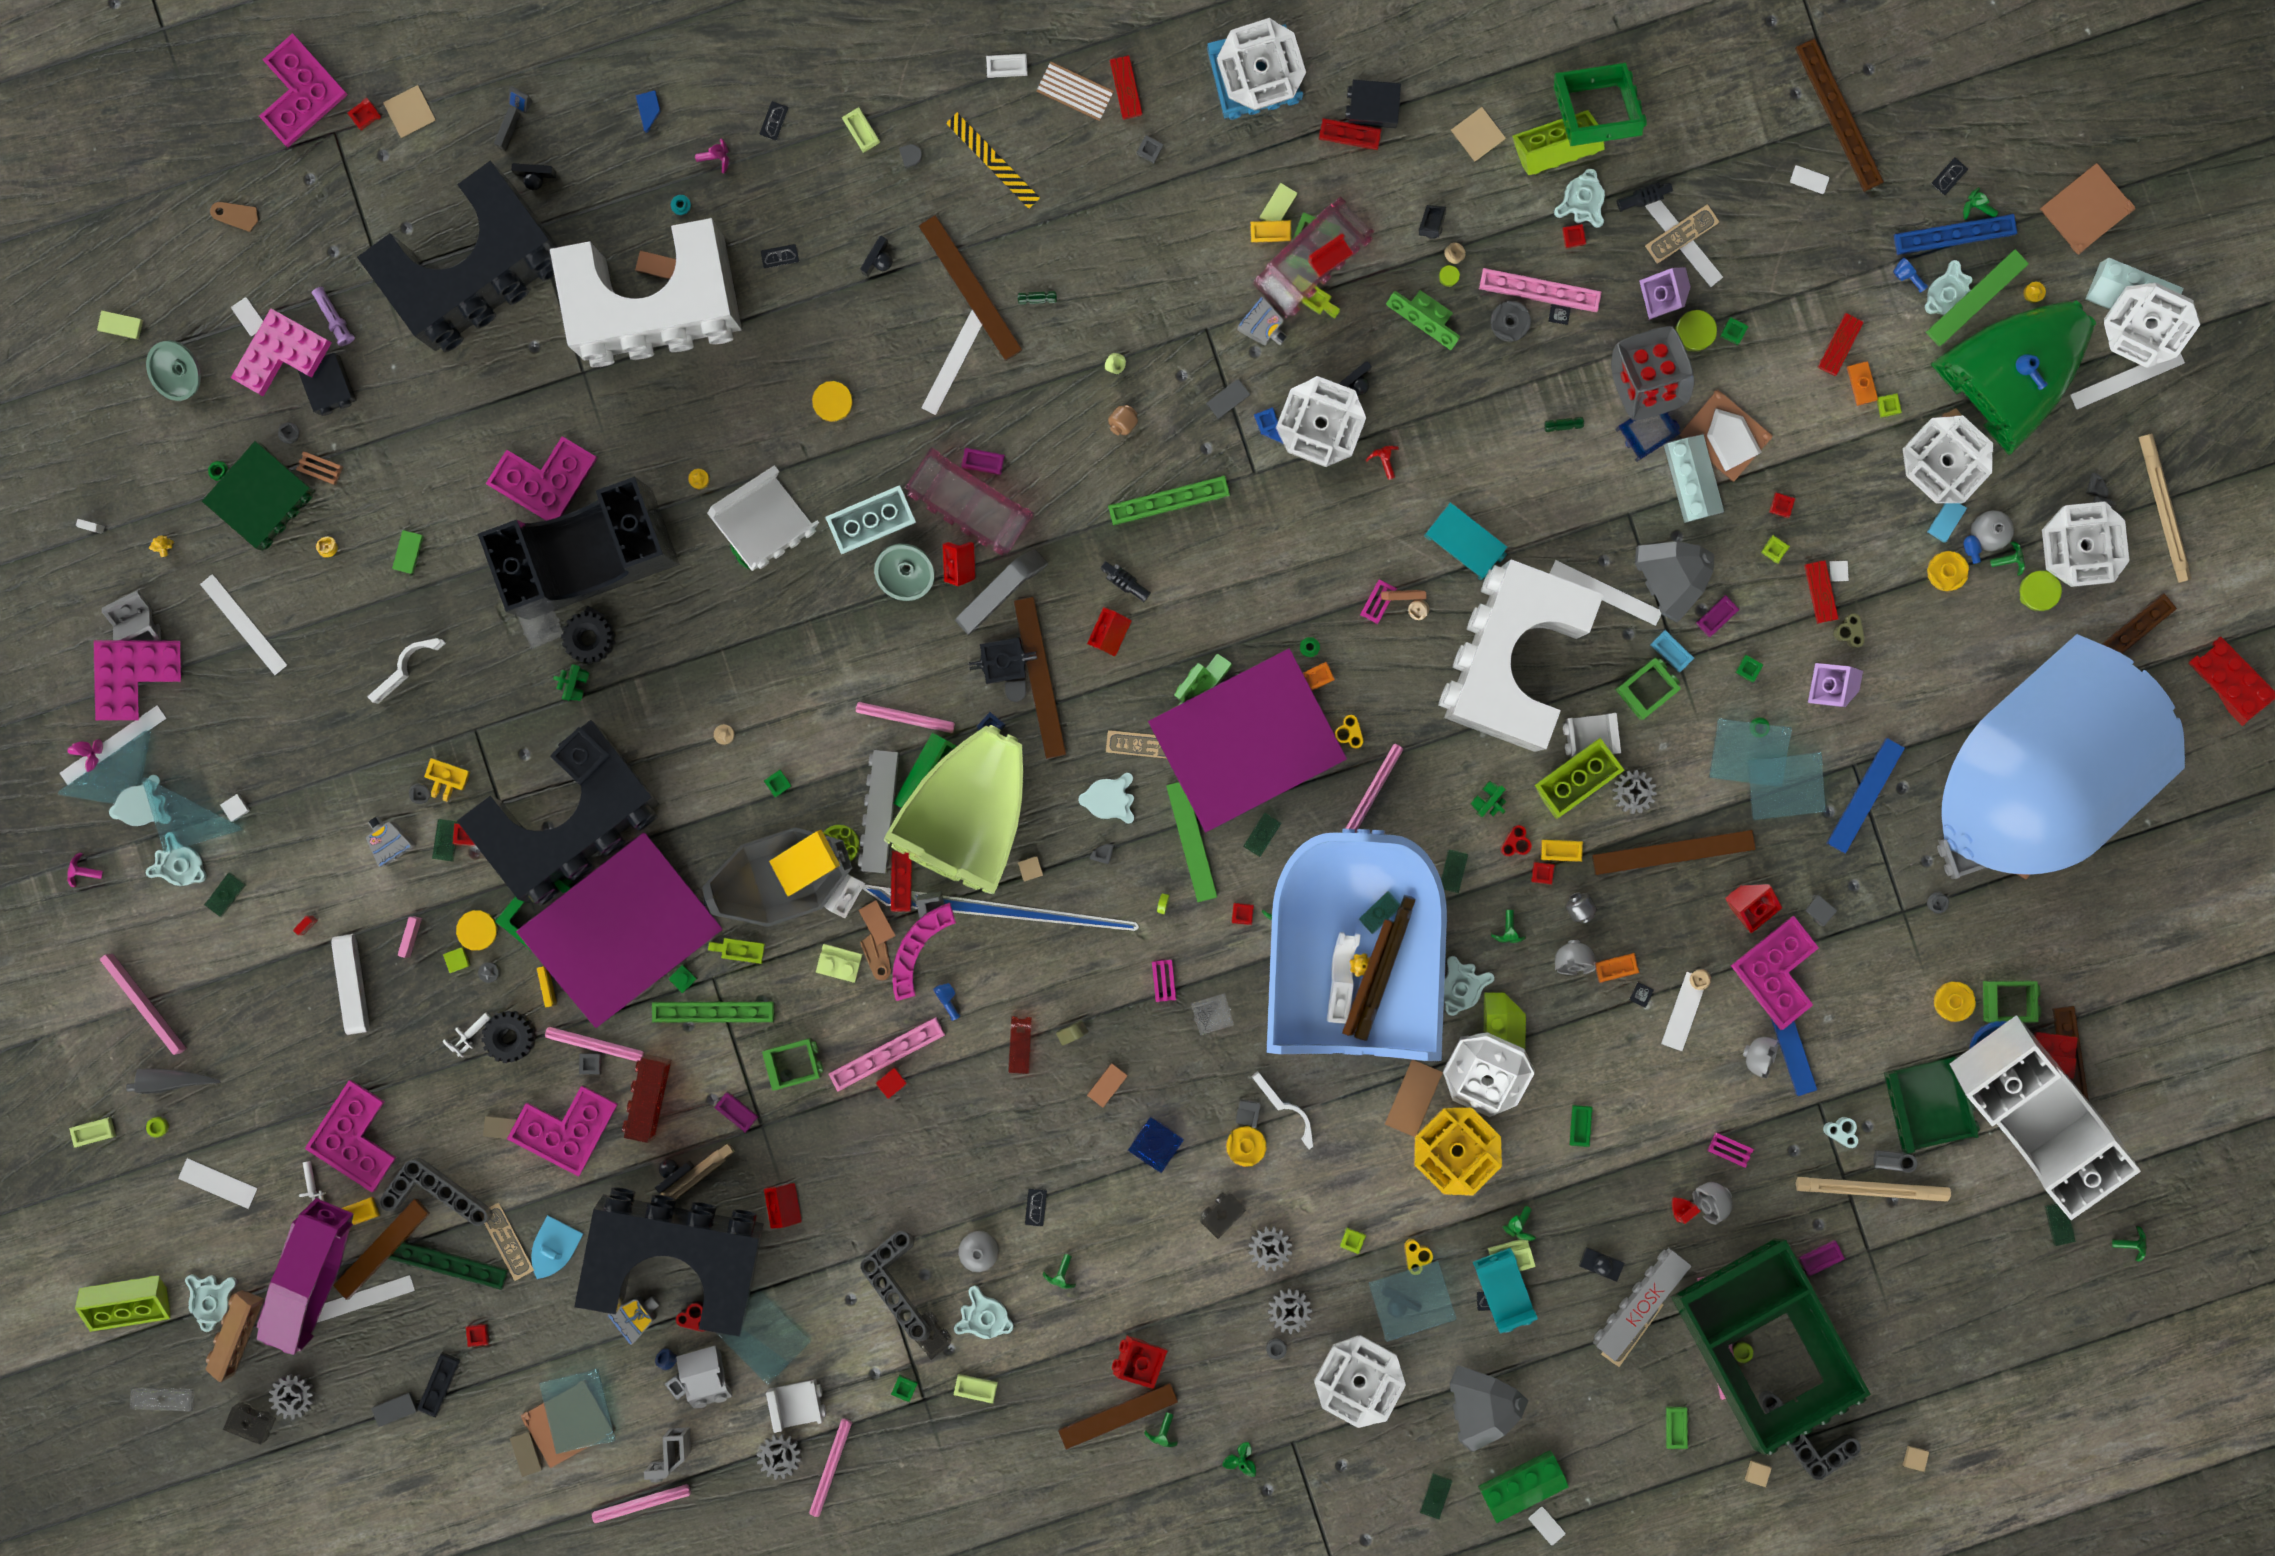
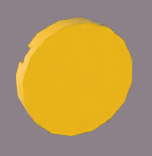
M829 381L819 385L814 391L812 398L816 414L829 422L846 418L851 412L853 405L852 395L848 388L836 381Z
M1944 551L1935 555L1929 562L1927 568L1928 578L1931 584L1939 590L1954 591L1962 587L1968 579L1969 565L1966 559L1959 553Z
M479 910L465 913L459 919L456 926V935L459 942L470 950L488 948L494 943L498 931L495 919L489 913Z
M1948 982L1936 991L1934 1006L1942 1018L1951 1022L1963 1021L1975 1009V995L1973 990L1966 984Z
M1240 1126L1228 1136L1226 1142L1227 1153L1235 1164L1243 1167L1253 1166L1264 1157L1266 1140L1263 1134L1256 1128Z

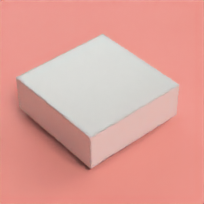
M77 519L76 526L100 534L103 533L105 526Z
M236 794L220 805L231 822L236 821L250 811L240 794Z

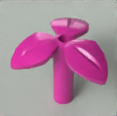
M721 138V145H713L708 149L709 152L695 154V159L697 162L720 159L722 161V174L727 171L730 159L726 155V153H729L728 147Z
M97 739L93 742L91 748L88 742H77L68 748V753L83 757L87 756L85 769L87 772H90L99 761L95 754L102 753L103 743L101 739Z
M77 853L70 862L67 881L71 887H76L75 875L102 878L103 871L77 866V861L83 853Z

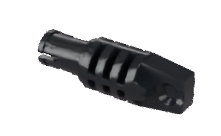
M1657 182L1637 189L1632 195L1616 200L1618 209L1622 212L1634 206L1643 207L1663 200V195L1673 191L1672 184L1660 185Z
M1105 561L1100 567L1108 575L1106 579L1125 593H1132L1142 600L1143 603L1150 596V591L1138 584V580L1117 564L1112 566Z

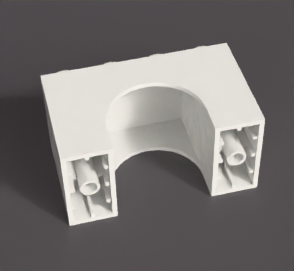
M712 218L671 226L676 249L674 273L669 282L660 291L645 298L631 299L614 293L610 282L607 260L590 241L550 249L568 346L583 360H589L591 367H603L613 364V355L629 352L630 359L637 360L652 357L654 355L653 347L669 345L671 352H681L692 349L694 347V339L708 337L709 344H723L732 341V332L741 331L742 328L725 238Z
M1509 560L1502 567L1494 565L1493 569H1489L1485 577L1481 592L1490 596L1486 605L1480 604L1472 612L1467 630L1475 633L1472 644L1466 642L1464 646H1460L1453 663V668L1460 670L1461 674L1458 682L1451 681L1450 684L1447 683L1445 685L1438 706L1447 709L1445 719L1536 752L1547 749L1561 710L1537 702L1520 690L1511 671L1513 647L1526 630L1534 628L1550 629L1575 639L1590 633L1604 594L1517 561Z
M2017 1015L1950 1063L1966 1096L1992 1127L1997 1124L2034 1170L2044 1189L2070 1220H2073L2141 1172L2119 1137Z

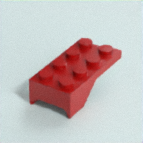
M2220 636L2212 643L2213 648L2201 658L2197 655L2188 664L2218 693L2227 711L2243 727L2275 700V691Z

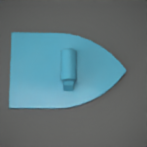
M547 1215L532 1247V1266L536 1278L540 1279L550 1276L563 1268L572 1257L583 1233Z

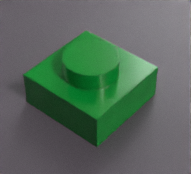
M1730 317L1720 337L1739 345L1748 326Z
M1744 655L1735 673L1753 683L1763 664Z
M778 770L764 780V783L775 798L792 787L782 770Z
M683 964L669 978V981L681 993H684L698 978Z
M899 1374L891 1395L910 1403L918 1382Z

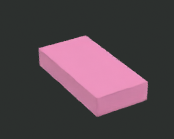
M416 916L408 918L398 956L404 958L411 956L422 918Z

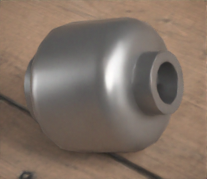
M1574 893L1569 897V901L1566 904V908L1575 922L1584 924L1591 921L1595 916L1596 907L1588 894Z

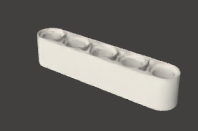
M354 934L333 937L332 951L345 1033L351 1035L368 1032L369 1019L356 937Z

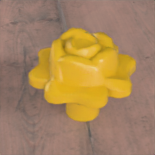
M161 535L153 539L149 549L153 550V552H159L161 557L168 556L167 550L172 548L174 541L167 538V536Z
M1366 953L1361 955L1355 954L1354 959L1349 961L1351 965L1350 972L1355 973L1356 977L1364 975L1370 957H1367Z

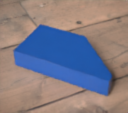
M656 91L636 95L645 133L649 132L651 125L661 112Z
M1273 407L1254 414L1261 435L1283 444L1276 429L1278 420Z

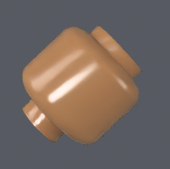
M1128 405L1118 406L1108 418V423L1111 426L1110 430L1116 435H1128L1138 423L1137 412Z

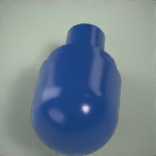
M1974 535L1967 536L1963 542L1965 552L1968 556H1971L1973 564L1981 562L1979 553L1982 552L1980 541Z

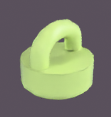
M1112 353L1105 362V369L1114 374L1121 373L1126 366L1125 357L1118 353Z

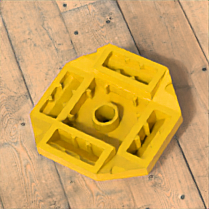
M1472 1107L1443 1108L1415 1136L1414 1165L1443 1194L1474 1195L1502 1167L1501 1136ZM1455 1145L1462 1147V1152L1459 1155L1452 1154V1148Z

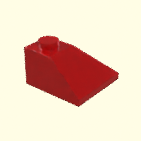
M1769 884L1740 886L1725 898L1730 909L1751 934L1782 909Z

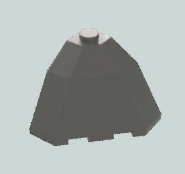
M1681 542L1640 545L1636 547L1635 565L1638 571H1643L1647 579L1645 584L1651 595L1657 597L1660 603L1658 608L1662 615L1676 623L1679 622L1704 593L1714 571V554L1699 545Z
M1462 1366L1456 1367L1450 1381L1451 1392H1454L1456 1402L1453 1404L1455 1420L1459 1421L1460 1432H1457L1458 1439L1466 1448L1473 1452L1505 1436L1522 1418L1529 1401L1517 1389L1506 1383Z

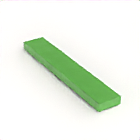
M2016 249L2013 250L1926 331L1927 335L1940 347L2029 263Z
M1225 476L1108 505L1114 526L1230 496Z
M1179 782L1166 785L1197 902L1216 898L1217 895L1194 810Z
M652 1002V1022H774V1002Z

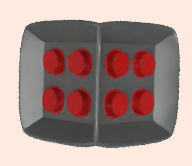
M1672 326L1660 327L1623 339L1615 345L1611 359L1613 380L1623 406L1632 420H1641L1667 413L1684 406L1690 401L1695 382L1693 368L1681 338Z

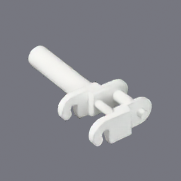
M485 1012L465 1033L461 1032V1029L457 1027L455 1030L461 1036V1040L453 1046L451 1043H448L447 1039H444V1044L452 1052L456 1051L458 1057H464L463 1053L468 1048L473 1049V1043L469 1042L468 1039L485 1025L491 1016ZM464 1042L466 1045L459 1050L457 1047Z
M311 1161L303 1162L308 1192L299 1194V1197L309 1196L312 1197L313 1201L315 1196H319V1199L324 1201L323 1195L326 1192L321 1190L319 1193H316Z

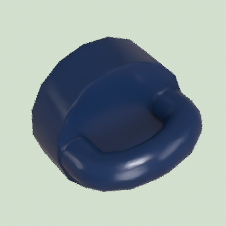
M663 1349L657 1354L655 1364L662 1370H669L676 1364L677 1355L669 1349Z

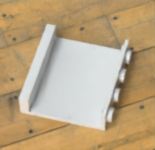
M775 465L713 504L707 513L752 571L757 567L762 569L769 563L768 560L773 557L775 559L779 558L789 546L790 548L797 546L801 542L800 539L804 536L806 538L812 536L816 532L815 528L819 523L818 521L811 523L776 478L779 470Z

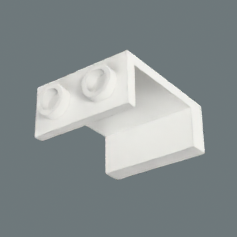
M1617 713L1565 719L1563 733L1567 735L1568 743H1565L1566 755H1569L1570 759L1599 738L1603 740L1612 754L1621 753Z
M816 1379L770 1388L766 1392L774 1433L781 1432L786 1427L815 1421L820 1424L826 1416L825 1405H821L820 1401L822 1388L820 1384L817 1385Z

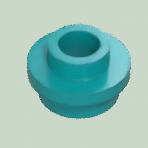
M677 195L671 201V209L677 215H685L691 209V202L686 196ZM678 202H684L683 207H677Z

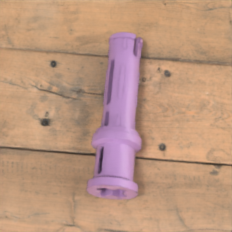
M318 287L314 289L312 295L327 318L329 330L335 334L338 340L337 344L339 346L350 344L355 337L348 331L346 321L339 317L324 288Z

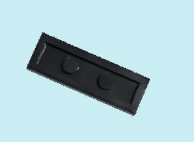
M443 1352L440 1354L417 1408L418 1411L435 1418L438 1416L461 1361L460 1359Z

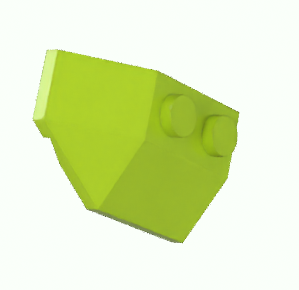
M1484 992L1483 1033H1490L1525 1049L1526 1014L1505 993Z

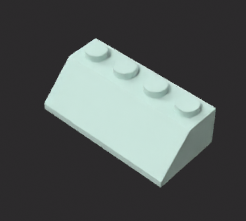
M2107 258L2100 262L2085 300L2111 309L2127 286L2158 283L2179 294H2182L2184 288L2114 259ZM2150 318L2148 319V321L2153 322L2156 321V319Z
M1704 434L1665 444L1664 448L1684 523L1723 513L1724 509Z
M900 485L825 517L841 555L916 523Z

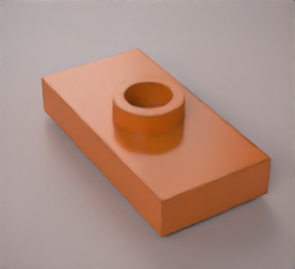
M1868 361L1848 366L1847 371L1857 406L1877 401L1878 397Z
M1327 662L1303 672L1311 691L1335 680Z
M1631 953L1596 962L1598 981L1601 983L1639 973L1635 954Z

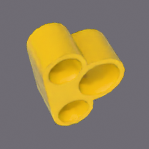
M1354 715L1346 716L1343 719V725L1335 730L1334 735L1339 743H1348L1351 748L1357 749L1363 745L1359 723ZM1350 718L1354 721L1352 726L1347 725V719ZM1340 729L1348 731L1349 736L1347 740H1340L1338 738V731ZM1353 738H1357L1359 740L1358 745L1355 746L1352 744Z
M1408 1239L1405 1242L1407 1268L1411 1274L1418 1275L1422 1271V1266L1432 1262V1251L1426 1246H1420L1415 1239ZM1410 1244L1416 1245L1414 1250H1409ZM1423 1250L1429 1252V1258L1426 1261H1421L1418 1258L1419 1253ZM1413 1264H1418L1419 1267L1417 1270L1414 1271L1411 1269Z

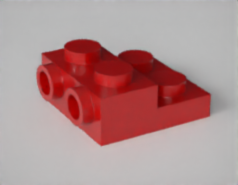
M2035 1031L2034 1037L2069 1078L2074 1079L2078 1038Z
M1127 1335L1126 1339L1120 1342L1119 1358L1115 1359L1112 1363L1113 1374L1118 1379L1154 1389L1168 1351L1165 1348Z

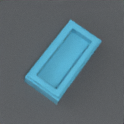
M1945 503L1927 533L1945 543L1967 508L1960 503Z
M1666 630L1650 644L1679 673L1694 659Z

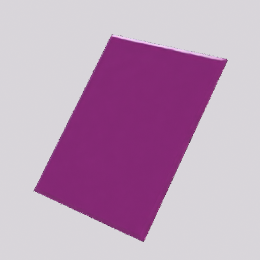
M1290 648L1148 721L1205 833L1347 760Z
M643 832L519 928L516 933L591 1024L597 1028L723 929L645 832Z

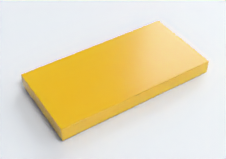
M822 830L816 831L769 861L787 896L793 895L840 866Z

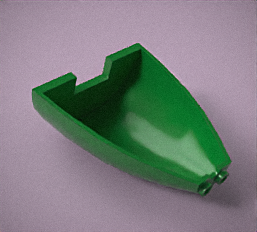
M2077 300L2038 307L2012 315L1985 327L1955 345L1932 362L1931 366L1956 395L1963 391L1987 419V422L1983 424L1985 429L2008 455H2011L2039 427L2063 397L2084 358L2096 321L2083 311L2082 304ZM2030 354L2039 359V366L2036 370L2044 381L2048 383L2046 387L2039 390L2030 375H2022L2017 371L2016 361L2020 356Z

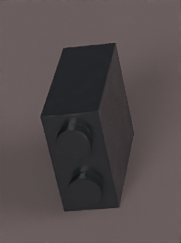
M1353 79L1352 85L1347 88V98H1350V106H1346L1345 118H1349L1348 123L1371 127L1396 128L1399 116L1401 83Z
M336 353L323 357L312 378L298 370L312 410L316 414L326 416L333 413L334 409L350 407L352 402L357 401L342 360Z

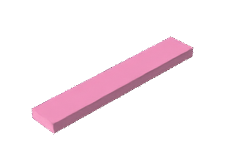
M1486 268L1482 270L1479 286L1481 290L1596 313L1598 312L1602 293L1601 291Z
M105 954L101 957L100 961L171 1053L175 1055L185 1051L187 1048L114 954Z
M937 1017L830 1072L829 1076L838 1092L945 1036V1033Z

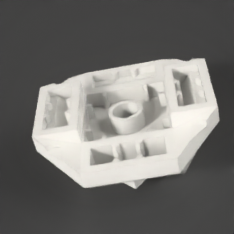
M1271 18L1231 30L1217 57L1229 99L1253 110L1292 99L1306 74L1295 34ZM1256 63H1265L1266 70L1259 71L1256 68Z
M2158 283L2127 286L2104 318V325L2112 352L2149 368L2156 365V363L2176 358L2200 326V319L2192 299ZM2154 318L2156 321L2150 322L2148 319Z
M1316 376L1290 390L1276 429L1288 453L1327 467L1352 456L1366 416L1355 390ZM1323 419L1326 422V427L1318 428L1315 421Z
M1964 416L1931 418L1903 448L1906 476L1935 503H1964L1992 473L1993 442ZM1943 457L1949 459V466L1943 464Z
M2107 502L2063 506L2042 529L2046 570L2070 587L2113 583L2129 562L2125 520ZM2082 541L2087 543L2086 551L2081 547Z
M1490 1033L1461 1036L1443 1070L1452 1100L1466 1107H1472L1475 1111L1488 1117L1517 1106L1535 1073V1069L1525 1049ZM1489 1075L1492 1078H1485L1484 1076Z
M1362 1335L1333 1344L1314 1380L1322 1409L1357 1428L1386 1422L1406 1386L1397 1355ZM1355 1377H1364V1382L1361 1385L1354 1384Z

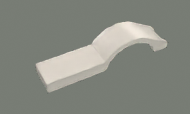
M435 638L416 642L406 647L399 656L398 670L375 689L368 698L372 703L379 704L409 677L407 662L411 654L416 650L426 647L438 651L446 643L442 639Z
M1344 932L1339 933L1332 958V985L1327 1013L1328 1022L1346 1024L1349 1016L1354 985L1349 961L1353 959L1355 950L1359 946L1360 934L1348 936Z
M1257 1071L1252 1075V1078L1277 1110L1292 1109L1303 1117L1305 1133L1301 1139L1310 1150L1313 1147L1310 1122L1305 1112L1297 1105L1283 1103Z

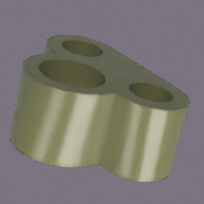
M1858 614L1847 615L1843 620V624L1838 625L1834 629L1833 635L1835 639L1840 642L1847 641L1848 646L1851 648L1861 647L1864 644V634L1860 616ZM1851 617L1855 619V624H1851ZM1842 627H1846L1849 631L1847 638H1843L1840 635ZM1855 637H1857V638L1859 639V643H1858V644H1855V643H1854V638H1855Z
M1080 1020L1058 1031L1056 1035L1063 1046L1083 1037L1088 1033V1030L1083 1020Z

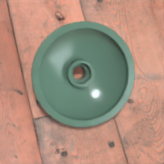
M170 340L159 342L150 349L147 355L146 368L148 377L155 389L164 397L175 401H182L192 397L197 392L201 381L200 368L192 352L184 345Z
M901 543L887 547L878 556L874 567V574L879 587L890 597L902 601H912L924 596L932 587L935 578L934 566L929 556L920 548L910 544ZM904 565H909L910 569L905 568Z

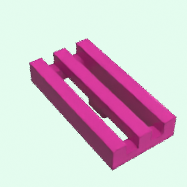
M1380 579L1360 616L1373 621L1377 625L1391 601L1386 600L1377 618L1373 617L1382 600L1380 593L1370 614L1366 613L1380 585L1384 586L1382 591H1387V589L1396 591L1397 589Z
M1172 960L1152 961L1156 1002L1176 1000ZM1164 964H1168L1171 996H1167ZM1156 965L1161 967L1163 997H1159Z
M1715 1132L1707 1151L1746 1168L1754 1149ZM1718 1138L1746 1150V1153L1743 1154L1716 1141ZM1714 1146L1742 1157V1162L1714 1150Z

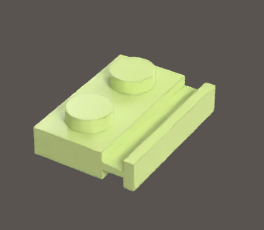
M823 944L816 973L855 983L863 954Z
M1518 1239L1488 1248L1489 1254L1492 1255L1511 1247L1519 1271L1536 1267L1528 1241Z

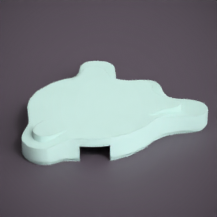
M1587 169L1582 175L1570 181L1564 192L1563 202L1554 210L1556 217L1562 218L1569 213H1573L1576 223L1589 221L1596 228L1603 225L1604 219L1601 215V206L1604 202L1605 191L1600 185L1594 169Z
M1951 261L1946 273L1930 285L1927 293V303L1925 304L1927 313L1944 315L1970 291L1969 285L1972 283V277L1961 272L1959 261Z
M1125 773L1115 780L1102 779L1094 782L1085 793L1079 796L1080 805L1086 807L1098 818H1119L1128 824L1132 823L1134 815L1130 811V805L1134 801V796L1126 794L1125 789L1132 783L1133 776L1130 773Z
M151 775L144 784L132 786L122 791L115 804L109 810L110 816L131 826L146 825L153 821L163 824L170 823L172 817L164 809L166 797L155 794L160 778L157 775Z
M175 832L167 833L165 835L167 851L157 850L155 852V864L147 868L146 875L149 878L162 877L169 883L177 886L205 881L206 872L203 869L202 859L198 852L191 847L183 845Z
M1450 956L1447 958L1448 972L1444 980V1003L1446 1012L1454 1016L1462 1010L1473 1007L1478 1002L1483 988L1494 981V975L1490 972L1475 975L1476 967L1474 964L1462 965L1457 957Z
M191 1274L185 1279V1283L190 1290L189 1311L197 1319L196 1321L200 1324L201 1330L209 1332L222 1320L224 1314L228 1313L230 1295L238 1282L236 1278L229 1277L221 1284H217L214 1275L200 1279L196 1275Z
M978 1286L970 1287L968 1292L972 1305H963L961 1307L962 1320L955 1324V1333L959 1335L972 1333L983 1339H991L1001 1334L1010 1333L1014 1325L1009 1319L1004 1305L994 1298L983 1295Z

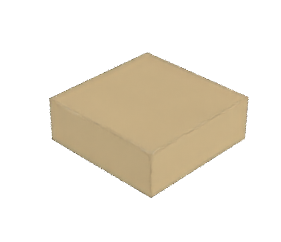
M1037 856L1018 862L1024 881L1043 876Z
M1907 1446L1903 1466L1924 1472L1929 1451Z
M1751 1460L1745 1480L1766 1487L1772 1468Z

